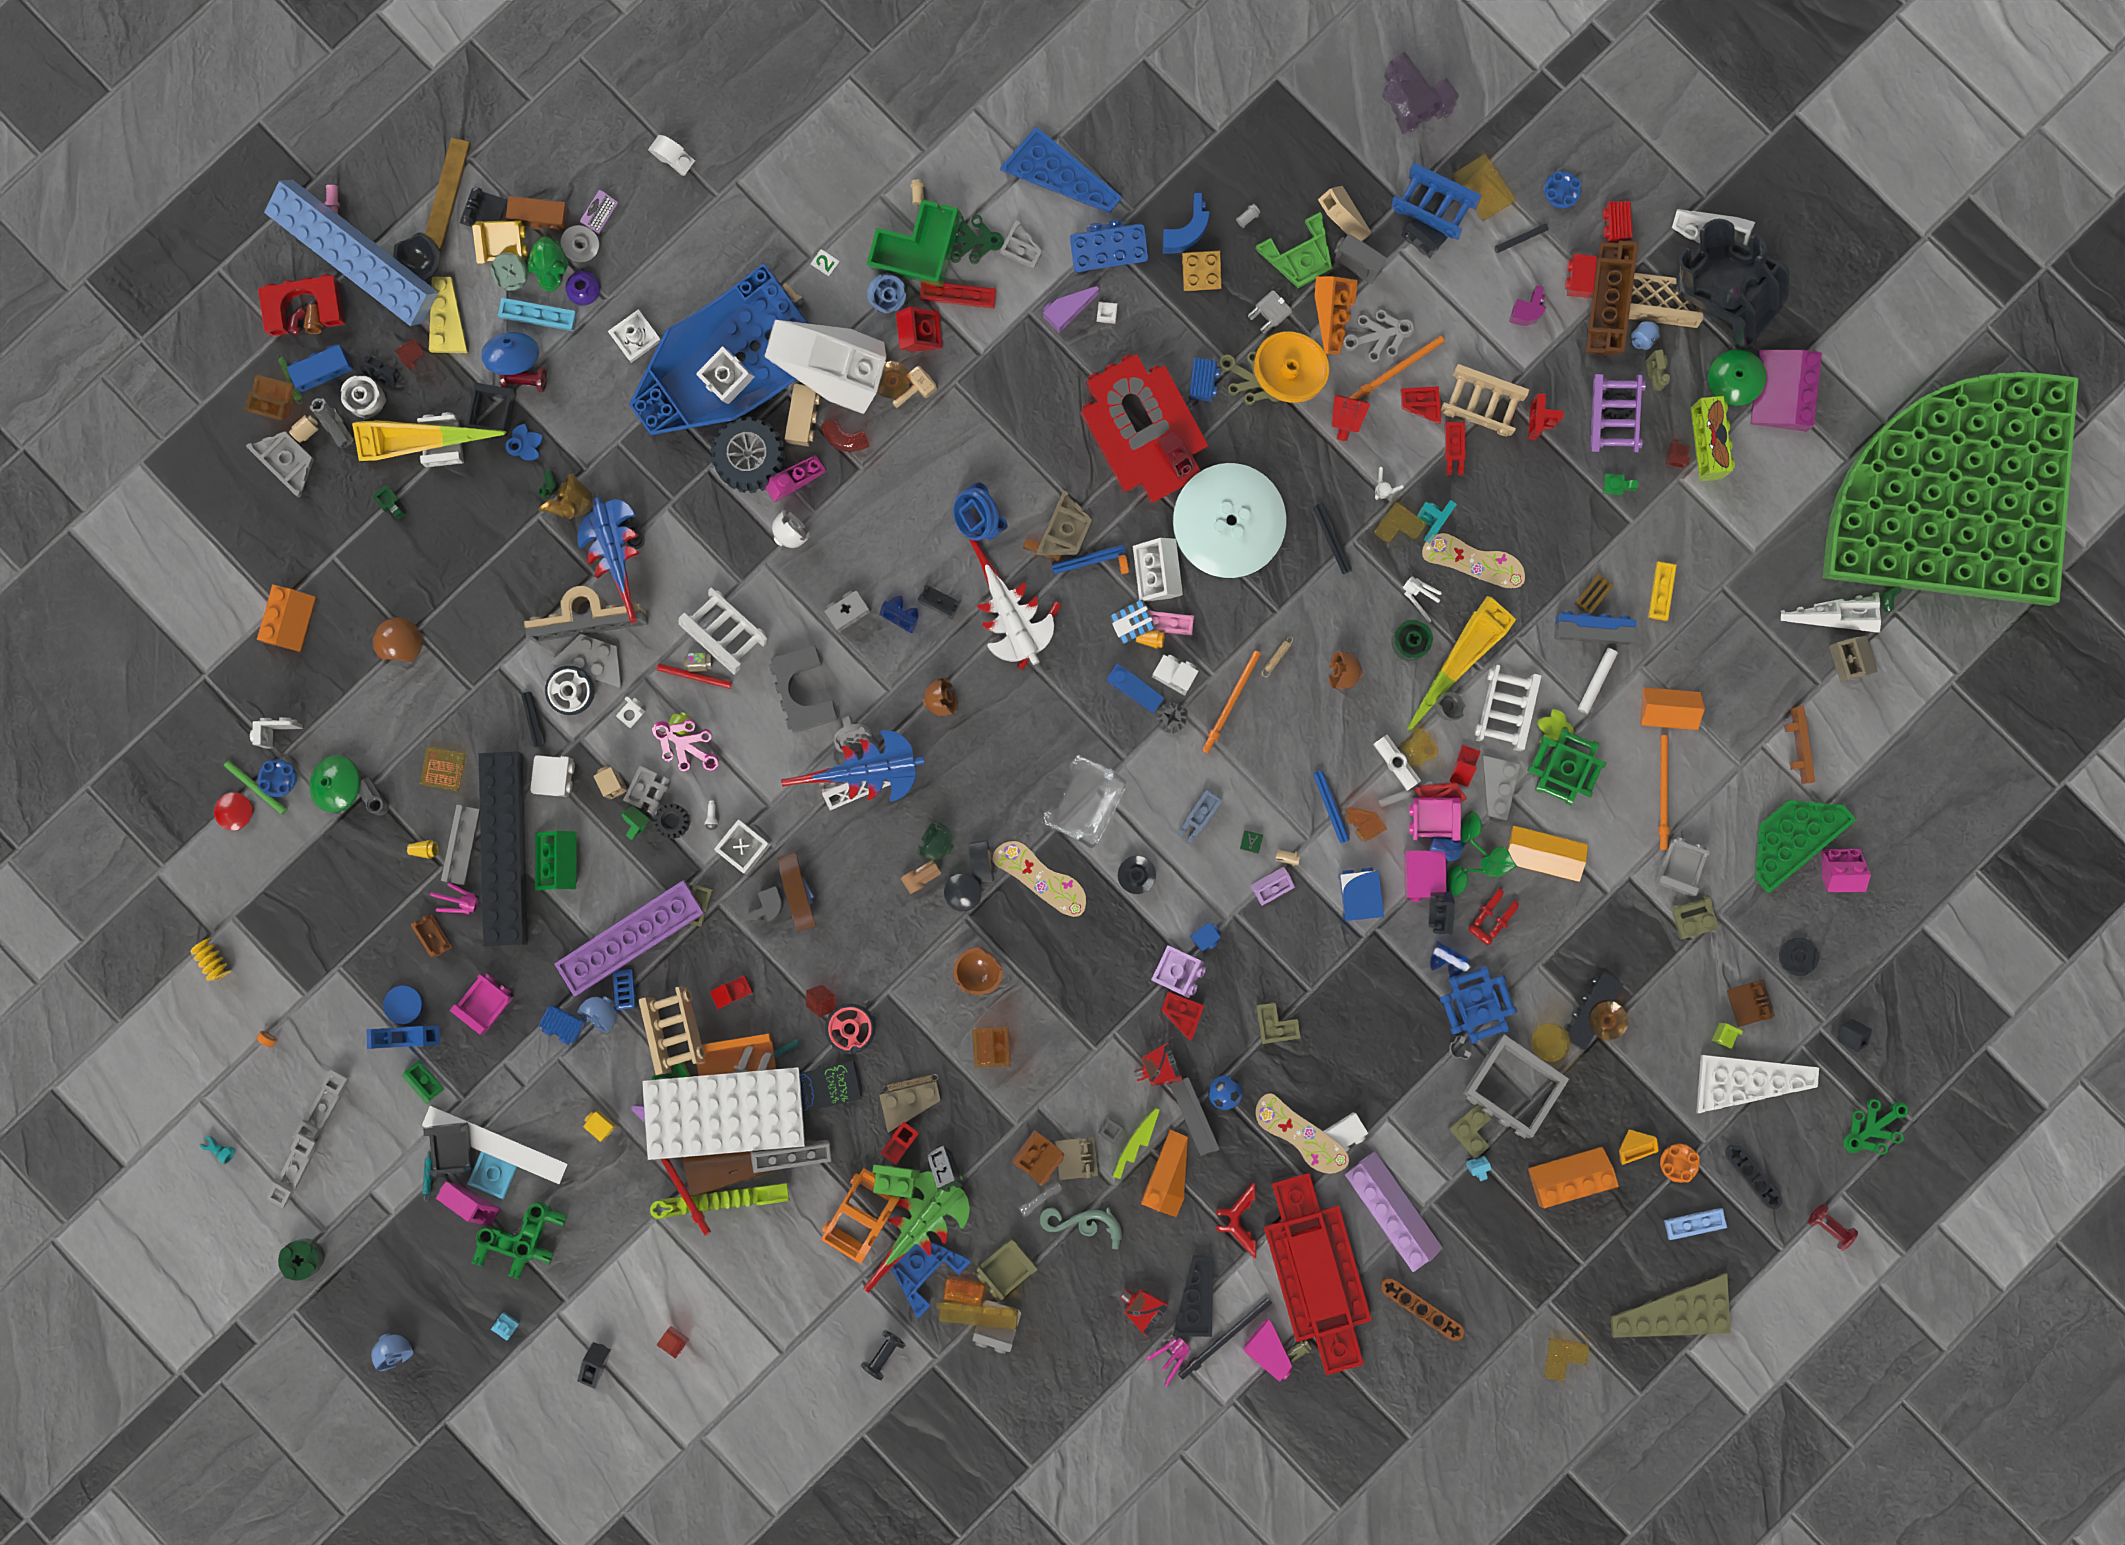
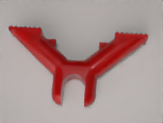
M1252 1182L1231 1209H1218L1215 1215H1227L1231 1220L1226 1226L1215 1227L1219 1232H1231L1255 1259L1256 1240L1251 1238V1232H1246L1240 1225V1215L1245 1209H1250V1203L1256 1200V1184Z

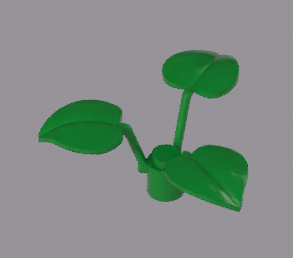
M1474 811L1466 814L1461 820L1460 839L1462 842L1470 840L1486 857L1481 861L1482 869L1465 868L1463 870L1460 865H1456L1447 872L1446 892H1452L1453 897L1461 894L1466 889L1469 881L1467 872L1483 873L1491 878H1496L1517 867L1507 848L1500 846L1494 849L1491 854H1488L1474 841V838L1479 836L1482 830L1481 819Z

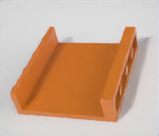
M771 1033L702 1044L705 1050V1063L697 1064L698 1076L736 1073L737 1070L733 1069L734 1065L738 1066L743 1051L748 1045H752L754 1048L745 1069L748 1070L747 1072L757 1071L760 1063L758 1061H761L762 1056L766 1052L774 1054ZM775 1057L770 1058L766 1070L776 1069Z

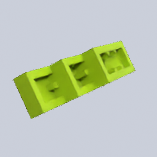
M1155 1107L1130 1137L1119 1157L1112 1175L1113 1177L1121 1179L1126 1161L1134 1163L1139 1146L1148 1147L1160 1111L1159 1108Z

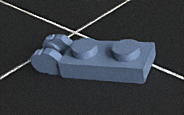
M1207 789L1185 820L1186 822L1178 832V835H1184L1190 824L1196 828L1188 837V842L1191 843L1199 831L1201 832L1223 800Z

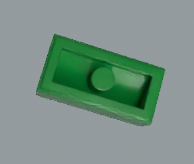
M417 1061L402 1074L405 1081L426 1105L444 1090L420 1061Z

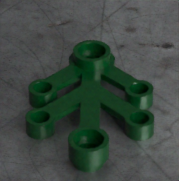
M974 215L971 218L972 226L978 228L985 237L977 236L964 222L962 216L959 228L965 235H956L955 243H963L965 245L958 251H952L950 259L953 263H959L961 258L977 244L984 245L977 252L973 251L969 254L970 263L978 264L980 259L990 250L997 251L1002 248L1004 244L1003 236L998 232H991L983 223L982 217ZM979 219L980 223L975 224L973 221ZM996 238L998 242L992 243L991 240ZM958 254L959 258L953 259L952 256ZM976 255L978 259L974 261L971 257Z

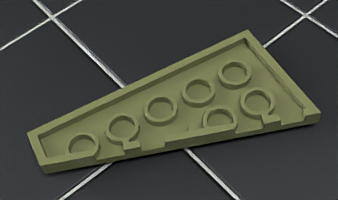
M1727 1273L1611 1316L1612 1337L1731 1333Z

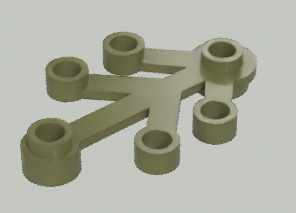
M1250 352L1247 356V362L1251 364L1253 374L1236 365L1235 359L1231 355H1224L1220 359L1219 365L1223 371H1232L1248 380V382L1240 384H1230L1228 387L1229 395L1236 396L1241 391L1257 387L1263 389L1254 373V361L1249 358L1251 355L1255 356L1256 352ZM1227 361L1230 363V366L1225 367L1223 363ZM1236 387L1237 391L1231 392L1230 388ZM1266 391L1256 394L1247 393L1244 397L1246 405H1253L1255 401L1267 398L1273 402L1281 400L1272 397ZM1251 396L1253 401L1248 402L1246 398Z

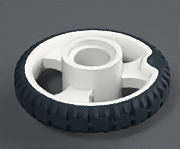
M560 667L553 671L546 681V699L549 705L558 713L564 715L582 713L591 705L594 699L595 688L593 680L585 670L579 667ZM563 673H574L572 681H564L560 685L555 681ZM585 682L587 696L584 702L581 703L578 700L582 693L580 684ZM569 685L573 688L571 696L566 692ZM558 693L563 700H569V709L559 705L553 695Z

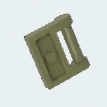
M1709 895L1684 905L1671 906V912L1680 940L1719 929ZM1701 907L1705 909L1703 913L1681 918V913Z

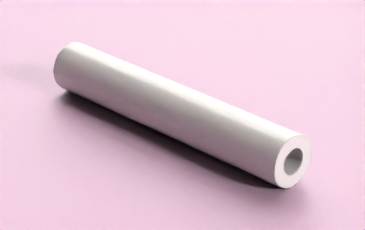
M1607 648L1578 707L1580 712L1584 714L1589 713L1618 654L1615 650Z

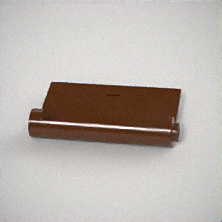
M750 1151L680 1157L683 1161L691 1197L775 1171L754 1173Z

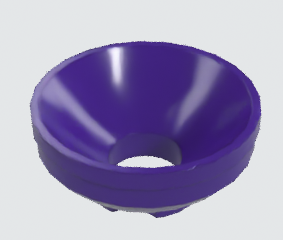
M587 271L573 273L566 282L567 296L577 305L585 306L592 304L600 294L598 279ZM580 280L586 282V287L583 290H578L575 287L576 283Z

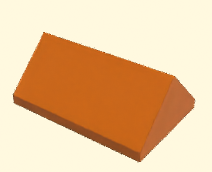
M1643 687L1640 726L1698 730L1705 710L1701 692Z

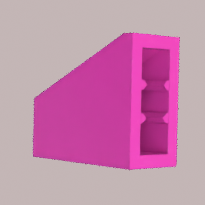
M446 1181L436 1198L463 1219L472 1223L491 1226L500 1211L498 1206L457 1183Z
M1266 1318L1242 1349L1280 1382L1282 1379H1287L1291 1374L1292 1365L1271 1321Z

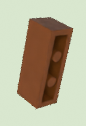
M509 196L506 219L508 221H522V226H530V228L535 230L548 228L553 232L566 231L569 208L564 202Z

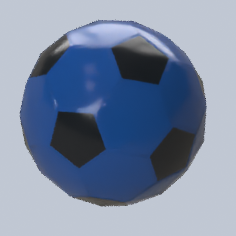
M1223 1075L1217 1077L1212 1081L1208 1090V1097L1211 1103L1221 1110H1231L1237 1107L1243 1096V1089L1240 1083L1231 1076Z

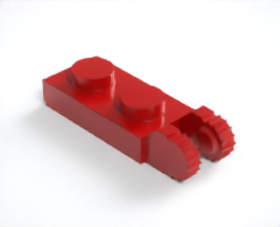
M1445 422L1446 474H1452V461H1458V475H1463L1465 422Z

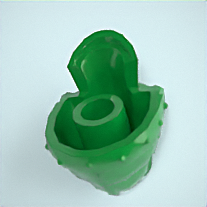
M544 236L533 245L527 264L530 273L537 275L538 284L543 290L553 292L561 285L562 279L559 274L566 273L569 258L565 255L561 244L548 236Z

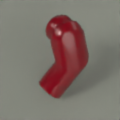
M301 307L288 319L287 329L293 335H298L301 332L298 322L306 316V312Z

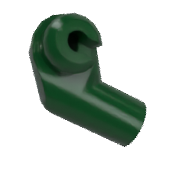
M553 471L544 472L546 484L538 490L539 496L545 499L551 497L557 488Z
M1893 586L1882 594L1881 606L1885 612L1894 610V597L1902 592L1899 586Z

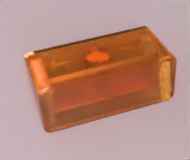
M947 1276L943 1300L980 1307L985 1283Z

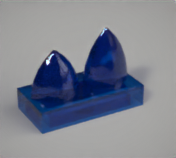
M902 595L896 596L888 602L885 600L879 615L912 634L916 629L919 617L917 608L903 611Z
M1439 941L1433 946L1430 958L1431 971L1441 968L1446 962H1449L1448 972L1450 977L1458 976L1464 971L1467 972L1470 968L1471 959Z

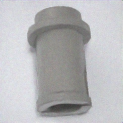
M1254 204L1252 206L1249 205L1248 209L1236 218V221L1244 228L1255 217H1259L1260 210Z

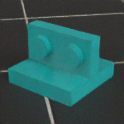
M1450 500L1442 512L1439 511L1437 505L1425 502L1416 517L1432 528L1423 540L1429 544L1457 505L1455 502Z

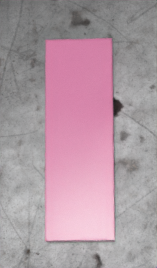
M1148 611L1156 627L1152 630L1192 635L1194 616Z

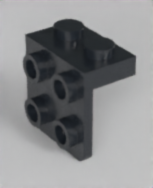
M1425 209V211L1435 215L1430 209ZM1415 219L1406 225L1401 234L1408 243L1414 245L1428 258H1431L1448 238L1444 233Z

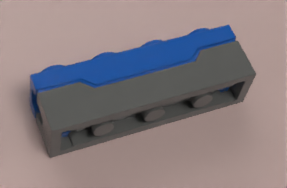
M1562 611V614L1556 616L1554 639L1632 645L1635 643L1636 620H1632L1630 616L1611 618L1612 615L1601 614L1600 617L1592 616V613L1573 615L1574 612Z

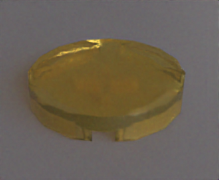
M1552 1022L1542 1024L1532 1034L1531 1043L1533 1050L1544 1061H1558L1569 1051V1035L1559 1024Z

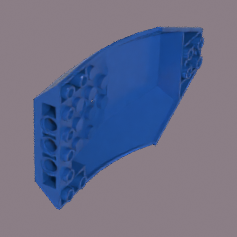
M764 263L704 308L666 329L629 403L650 435L735 420L769 400L797 380L764 357L769 342L767 333L772 330L775 320L807 324L809 322L779 280ZM756 341L760 342V349L753 351L752 344ZM722 346L728 349L734 356L739 352H744L746 359L742 364L755 376L729 404L723 402L713 391H709L706 388V384L696 374Z

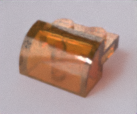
M255 374L252 392H248L244 411L284 421L292 410L293 403H291L294 384Z
M1009 1026L972 1029L975 1068L1012 1066Z

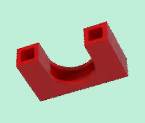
M323 274L319 278L305 277L301 281L295 282L287 280L283 284L277 285L269 283L265 284L264 287L258 288L264 332L270 337L289 334L287 329V307L293 298L302 294H310L316 297L320 322L324 326L332 327L345 324L339 281L331 274Z

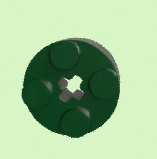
M1408 620L1402 623L1393 633L1392 648L1402 660H1418L1432 646V631L1425 623L1418 620ZM1410 637L1411 639L1415 638L1416 642L1414 644L1409 642Z
M309 1238L298 1239L280 1250L278 1258L279 1269L287 1279L295 1281L304 1280L315 1275L320 1270L324 1262V1252L322 1247Z

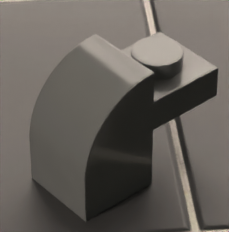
M777 886L758 893L763 908L746 913L747 922L752 921L753 924L764 920V916H766L768 922H772L779 917L783 909V899Z

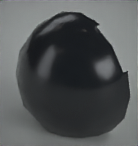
M418 232L413 237L394 245L393 257L422 280L434 275L438 269L440 262L439 248L435 241L425 233Z

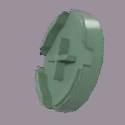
M504 252L495 257L491 265V274L499 287L501 286L507 291H515L526 283L528 269L524 260L519 255L512 252Z

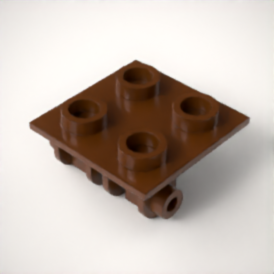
M1764 979L1726 990L1738 1027L1775 1017Z

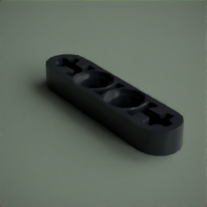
M1738 1145L1728 1146L1725 1150L1726 1158L1760 1201L1768 1208H1779L1783 1202L1781 1195L1746 1151ZM1732 1150H1739L1737 1155L1740 1159H1746L1740 1162L1738 1158L1731 1157L1733 1155ZM1749 1163L1752 1166V1172L1746 1175L1743 1172V1166ZM1758 1179H1762L1765 1183L1762 1190H1758L1755 1187V1182ZM1768 1192L1770 1196H1776V1198L1774 1199L1776 1203H1768L1770 1201V1198L1764 1193Z

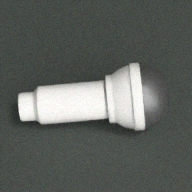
M709 801L708 818L704 823L708 830H714L718 826L715 818V801Z

